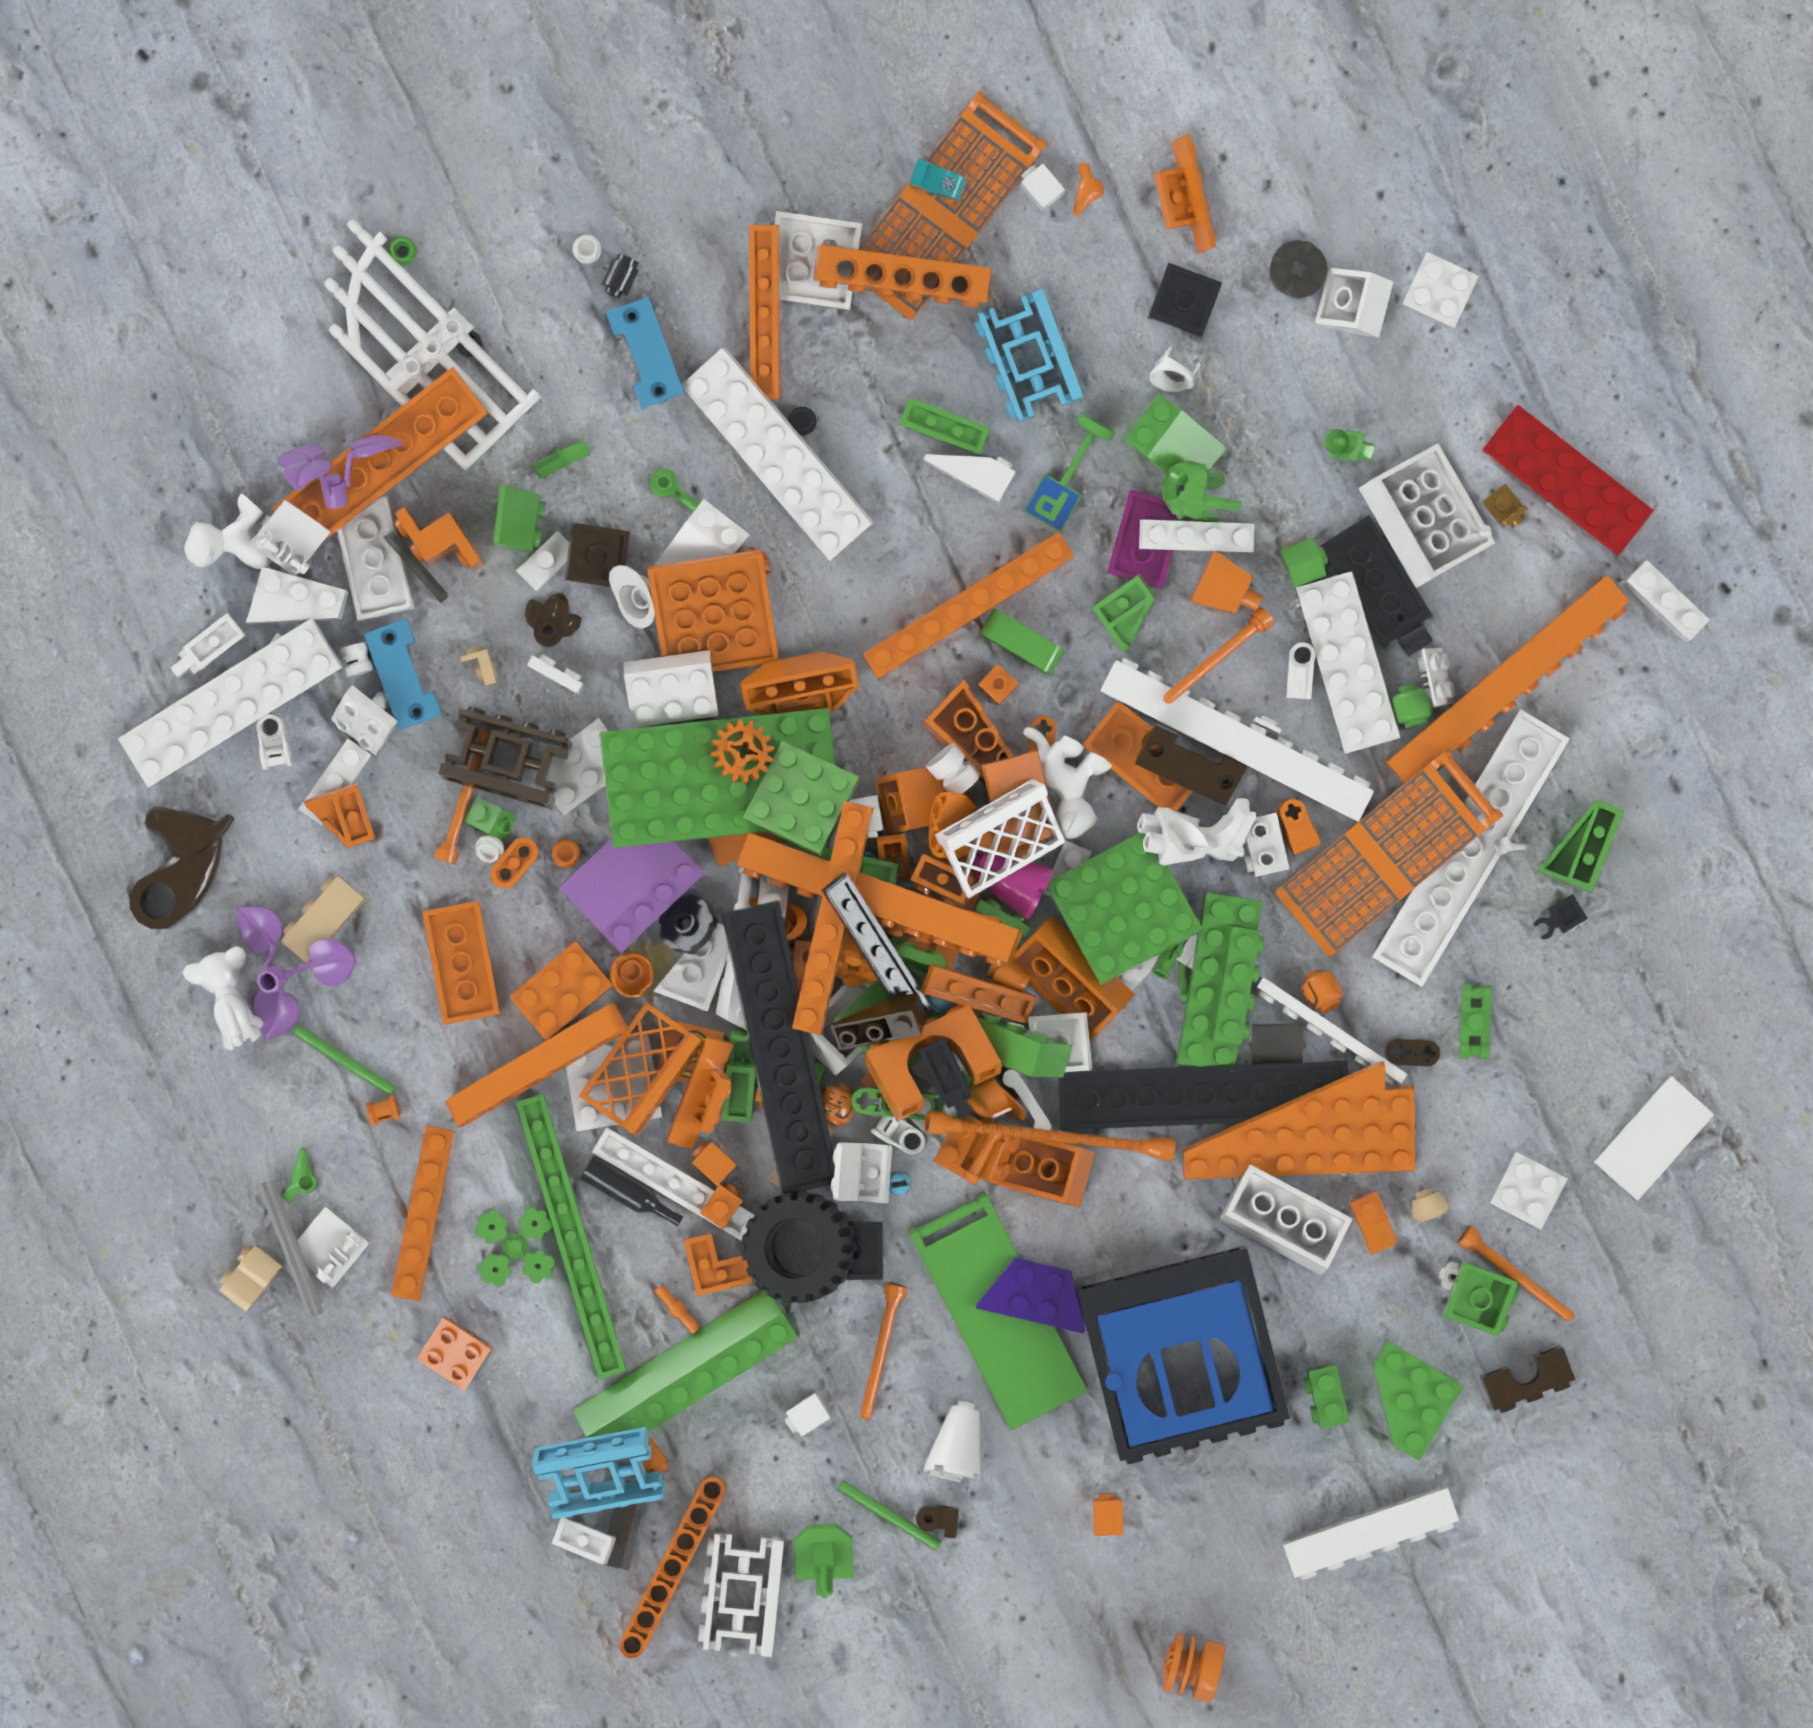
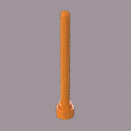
M1257 608L1250 615L1249 624L1164 694V702L1167 704L1174 702L1253 634L1262 631L1266 632L1275 624L1272 616L1264 608Z
M487 729L481 730L477 742L487 745L491 735L490 731ZM473 753L468 770L479 773L484 756ZM462 786L445 843L441 842V846L437 847L434 855L435 859L456 865L459 856L456 843L474 788Z
M1472 1225L1462 1233L1457 1244L1463 1249H1469L1472 1252L1474 1250L1565 1321L1569 1322L1574 1319V1313L1486 1245L1482 1241L1483 1238L1480 1236V1232Z
M885 1282L883 1294L885 1295L884 1300L887 1303L860 1411V1416L864 1420H868L872 1415L898 1304H901L902 1299L906 1298L908 1287Z

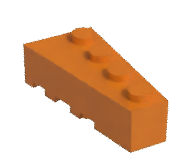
M963 680L926 718L922 726L944 747L955 743L965 755L964 762L970 761L981 773L978 779L986 786L982 765L1013 757V754L1001 739L995 726L988 719L984 709L970 691L966 681Z

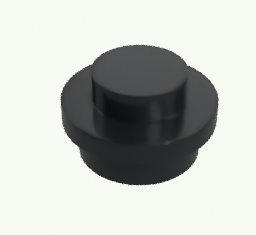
M798 407L790 413L788 422L800 436H805L814 431L817 418L811 409Z

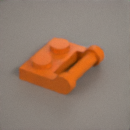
M971 1115L962 1119L963 1121H977L982 1123V1121ZM963 1130L947 1133L933 1162L968 1182L977 1185L981 1178L979 1174L996 1140L1000 1141L1002 1135H989L987 1133L969 1170H967L965 1166L982 1134L977 1132L971 1133L970 1131L963 1132Z

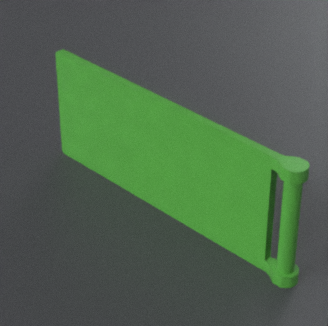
M984 1190L977 1194V1198L919 1228L913 1227L908 1232L1009 1428L1013 1430L1085 1393L1087 1388L1055 1327L975 1308L979 1299L983 1297L1014 1257L1019 1258ZM984 1207L987 1213L986 1216L925 1246L923 1238Z

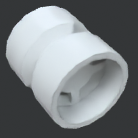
M951 743L939 751L926 766L937 780H944L943 787L947 792L962 794L981 775L970 761L964 762L965 755L955 743Z

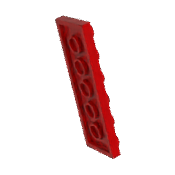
M1518 404L1481 450L1617 557L1654 512L1642 500Z

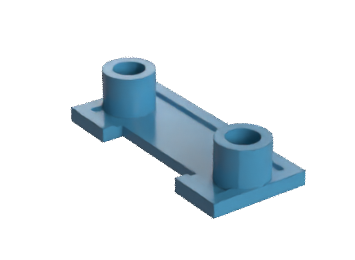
M649 297L606 312L614 336L625 334L642 382L633 385L641 409L657 403H665L671 398L684 394ZM634 313L636 318L631 321L628 319V314ZM657 387L663 388L661 395L655 393Z
M407 618L364 633L393 716L398 721L396 724L399 731L441 716L442 713L434 691L426 694L423 693L406 645L415 643V639ZM389 633L394 636L391 642L386 640V635ZM415 708H420L421 714L419 716L413 714Z

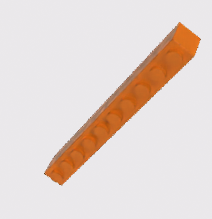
M1608 575L1604 576L1385 762L1387 767L1402 784H1405L1447 748L1451 752L1456 748L1460 752L1473 742L1470 736L1477 730L1484 733L1495 723L1492 718L1501 711L1505 715L1517 705V702L1514 700L1522 692L1527 696L1539 686L1536 680L1544 674L1550 677L1561 667L1558 662L1567 655L1571 659L1582 650L1583 647L1580 644L1588 636L1593 640L1605 630L1602 624L1610 618L1616 621L1627 611L1624 606L1630 602ZM1443 764L1437 768L1438 771L1444 767Z
M749 832L737 862L738 866L744 868L742 874L759 879L760 874L770 877V884L786 889L787 884L797 887V894L811 899L814 894L823 895L821 889L825 886L830 861ZM859 872L856 888L873 915L878 917V923L891 928L897 923L905 926L904 932L920 938L921 934L924 933L932 936V943L946 948L949 943L960 946L958 952L975 957L977 952L987 956L985 962L1002 967L1004 962L1011 965L1023 933L1022 931Z

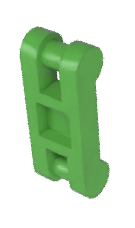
M1462 984L1459 1059H1468L1469 1056H1476L1480 1060H1489L1492 985L1483 984L1482 987H1472L1471 984ZM1471 998L1481 999V1007H1470ZM1469 1036H1480L1479 1045H1469Z

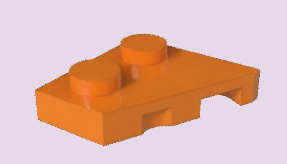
M357 783L304 801L306 808L332 831L347 848L375 839Z

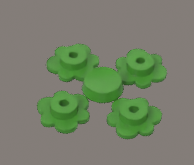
M528 1207L524 1211V1216L518 1220L519 1225L522 1226V1235L515 1233L507 1236L505 1227H507L508 1221L505 1218H501V1214L497 1210H491L487 1215L482 1214L478 1217L480 1224L475 1228V1233L478 1237H485L487 1243H493L495 1239L498 1241L504 1240L502 1250L505 1255L496 1257L494 1254H489L486 1261H482L478 1266L479 1272L484 1275L483 1281L489 1284L492 1282L495 1286L505 1284L506 1277H509L512 1273L511 1268L508 1267V1258L515 1260L523 1257L525 1266L522 1268V1272L525 1275H529V1279L533 1283H540L543 1278L548 1279L552 1276L550 1269L555 1265L553 1257L545 1256L543 1250H538L535 1254L527 1253L528 1243L525 1239L533 1236L535 1239H541L545 1232L550 1231L552 1223L546 1218L547 1212L545 1210L538 1211L535 1207ZM536 1221L537 1226H533L532 1222ZM491 1224L495 1226L493 1230L490 1229ZM537 1263L541 1265L539 1269L536 1268ZM497 1267L498 1272H494L493 1268Z

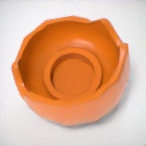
M638 952L623 953L611 965V983L614 989L625 997H640L652 985L653 967L649 959Z

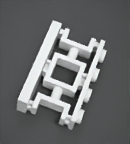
M715 1531L714 1538L708 1539L707 1555L712 1556L711 1567L705 1568L704 1584H709L708 1596L702 1597L701 1613H706L705 1625L700 1624L698 1642H703V1650L713 1649L720 1651L722 1637L751 1639L749 1654H761L760 1656L772 1657L785 1538L761 1536L760 1551L731 1548L733 1533ZM720 1543H725L724 1555L739 1556L737 1572L723 1570L722 1581L716 1582ZM766 1547L771 1548L768 1587L762 1586L763 1574L749 1573L750 1558L765 1559ZM728 1579L756 1581L754 1608L725 1606ZM714 1600L719 1601L718 1613L733 1614L732 1628H717L716 1640L710 1639ZM760 1605L766 1606L762 1645L756 1644L757 1632L743 1631L744 1615L759 1617Z

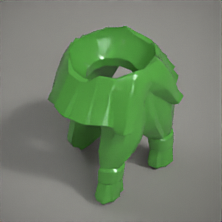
M1195 461L1175 464L1174 467L1168 470L1161 483L1162 499L1172 514L1177 515L1178 519H1182L1184 516L1195 520L1198 519L1202 522H1217L1219 515L1204 510L1219 508L1237 512L1242 505L1240 501L1205 494L1206 488H1219L1226 483L1223 473L1207 471L1206 464ZM1186 483L1184 491L1179 495L1180 484Z

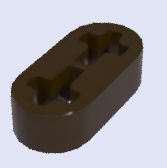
M1393 1039L1387 1043L1384 1050L1386 1059L1396 1065L1427 1067L1436 1064L1440 1058L1439 1047L1434 1042L1427 1040ZM1399 1043L1402 1049L1410 1050V1055H1401L1400 1060H1395V1055L1390 1054V1049H1394L1396 1044ZM1425 1045H1429V1049L1434 1051L1435 1054L1434 1057H1429L1428 1062H1424V1057L1414 1056V1050H1424Z

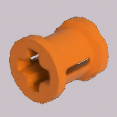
M391 1095L389 1099L380 1102L366 1103L372 1127L377 1126L380 1122L394 1118L396 1121L401 1120V1113L395 1095Z

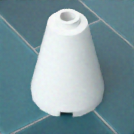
M958 1401L957 1406H951L925 1462L923 1472H930L931 1476L960 1482L963 1477L969 1478V1484L980 1483V1412L974 1409V1404Z

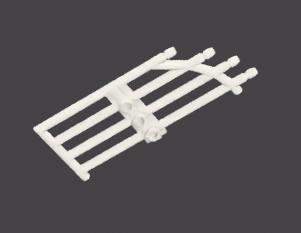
M352 219L348 222L347 226L367 248L358 262L351 255L349 256L343 247L338 245L333 249L334 255L343 262L342 264L352 273L348 293L343 288H340L339 284L332 278H328L324 282L326 288L331 293H334V297L346 308L348 335L336 324H333L328 330L401 406L411 400L407 394L418 383L425 389L434 382L427 374L438 363L447 371L452 367L456 369L489 414L498 422L487 435L476 424L467 430L478 444L466 455L453 442L444 448L459 466L466 471L541 396L534 389L527 395L468 335L474 327L454 307L447 313L382 247L387 238L380 231L373 237L366 229L362 228L358 221ZM375 256L439 320L428 333L366 272ZM362 284L419 341L407 353L357 304ZM359 322L398 361L387 373L361 349ZM459 342L519 402L507 415L448 355Z

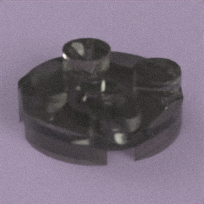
M1301 240L1290 241L1279 247L1273 255L1269 267V276L1275 289L1294 299H1303L1315 294L1324 283L1327 273V262L1321 250L1313 243ZM1294 262L1305 265L1306 269L1303 271L1302 277H1298L1297 274H1291L1290 270L1294 268Z

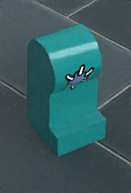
M918 158L909 183L911 187L936 196L960 201L968 179Z

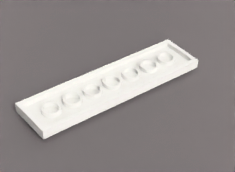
M725 347L721 348L681 384L687 394L829 561L833 560L874 523Z
M311 618L122 735L118 740L149 788L342 669L343 666L314 619Z

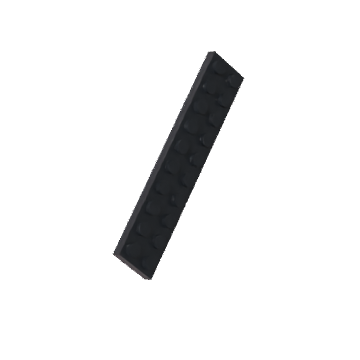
M778 900L721 913L782 1195L787 1193L795 1194L831 1185L835 1175L833 1148L808 1032L792 1028L799 991L780 903Z
M1348 1061L1065 1072L1063 1078H1058L1060 1130L1241 1123L1347 1076Z

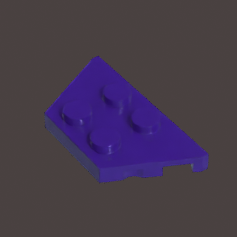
M1016 1257L994 1281L983 1297L979 1299L975 1307L976 1309L1083 1334L1085 1332L1071 1270Z

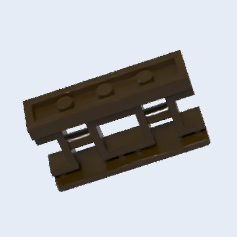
M469 707L468 710L459 709V719L456 721L455 726L458 730L468 733L460 757L446 753L445 763H441L438 772L442 779L552 810L556 800L554 794L557 792L558 786L554 782L547 781L546 777L553 756L563 759L568 757V750H571L572 743L569 738H566L567 734L555 729H550L549 733L541 731L538 725L529 722H523L522 725L512 723L511 718L496 714L495 718L486 716L485 711L475 707ZM471 722L504 731V733L492 730L487 745L478 743L475 740L479 729L476 725L468 723ZM523 737L555 745L558 748L546 745L542 760L529 757L533 744L530 740L523 739ZM499 741L522 747L515 771L491 765ZM471 753L482 755L484 757L480 769L485 773H489L490 776L456 767L455 764L467 767ZM525 768L537 770L535 785L545 790L532 788L509 780L521 782Z

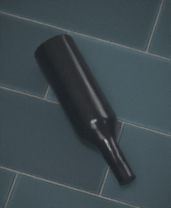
M596 1155L592 1157L580 1180L637 1213H654L677 1227L683 1219V1216L660 1203L651 1187Z

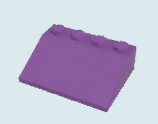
M610 838L559 888L616 949L622 953L705 872L676 842L613 849L612 839Z

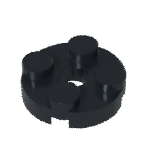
M688 895L689 897L678 898L659 917V924H661V933L659 932L661 940L674 951L695 954L709 941L718 922L712 908L704 900L694 895ZM692 918L691 926L683 930L684 925L682 922L685 919L689 921Z

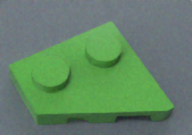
M1139 573L1091 608L1124 653L1130 647L1156 596Z

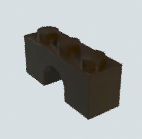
M1559 1345L1533 1355L1537 1365V1372L1535 1377L1527 1383L1516 1382L1507 1366L1479 1376L1491 1409L1494 1411L1499 1409L1500 1413H1504L1516 1408V1402L1526 1399L1527 1403L1543 1398L1542 1392L1553 1389L1554 1392H1559L1571 1387L1569 1382L1576 1379L1564 1348Z

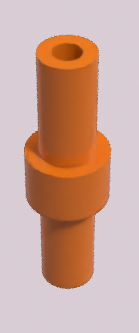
M663 1284L654 1291L669 1308L667 1310L674 1319L678 1318L691 1334L700 1328V1325L686 1311L687 1306L680 1299L677 1301Z

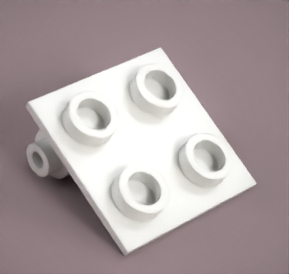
M284 500L249 544L296 576L297 573L304 574L308 570L309 564L306 562L329 535L330 531L293 504Z
M1442 647L1422 649L1419 652L1417 661L1420 672H1427V674L1421 675V678L1428 677L1429 682L1422 685L1430 686V688L1425 690L1428 693L1431 708L1454 704L1455 688L1453 682L1449 681L1448 678L1449 660L1447 654L1443 652Z
M326 1206L297 1240L306 1266L316 1274L319 1280L323 1283L326 1282L332 1288L370 1244Z

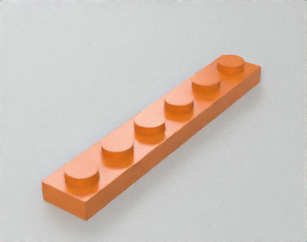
M749 225L750 377L769 399H781L780 225Z
M426 1125L391 1296L414 1301L421 1300L455 1131Z

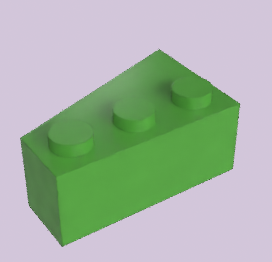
M1596 800L1546 862L1538 869V873L1593 894L1624 816V810Z
M985 1012L984 1016H976L1001 1060V1065L1030 1077L1063 1078L1072 1044L1048 1037L1040 1032L1024 1029V1026L1018 1023L1001 1021L1002 1017Z

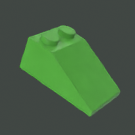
M1158 393L1123 441L1125 445L1164 474H1167L1168 470L1174 467L1175 464L1185 461L1206 464L1207 471H1210L1227 448L1160 393ZM1182 483L1180 486L1184 488L1186 483Z
M500 485L493 541L499 549L534 553L535 547H540L542 530H537L538 518L543 519L545 512V501H541L540 494L507 485Z

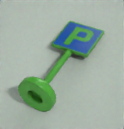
M1084 413L1079 414L1077 423L1087 430L1088 434L1061 482L1044 474L1024 509L1025 513L1059 532L1063 530L1082 494L1069 488L1067 484L1094 436L1096 435L1104 440H1111L1116 433L1108 426Z

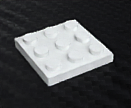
M776 211L774 225H780V300L850 310L853 291L848 290V285L837 284L836 289L819 286L820 281L813 280L817 245L859 250L862 223ZM841 261L838 264L837 270L842 277L847 278L852 272V267L848 262Z
M645 1035L646 1051H651L650 1037ZM621 1036L616 1037L566 1067L576 1131L618 1125L580 1098L579 1095ZM640 1037L628 1038L624 1044L626 1055L642 1052ZM621 1050L618 1052L616 1057L622 1056ZM648 1055L649 1071H655L653 1055ZM643 1057L627 1059L629 1075L645 1072ZM623 1060L611 1062L608 1066L609 1079L625 1076ZM604 1073L599 1080L605 1079ZM656 1075L650 1076L651 1082L656 1077ZM646 1077L630 1079L632 1095L642 1094L648 1088ZM626 1080L610 1083L612 1099L629 1096ZM606 1084L595 1085L588 1096L596 1102L608 1100ZM638 1098V1099H633V1101H634V1106L636 1105V1103L639 1101L640 1098ZM630 1101L613 1103L615 1115L624 1121L631 1112ZM609 1104L602 1105L610 1111ZM661 1105L651 1119L663 1117Z

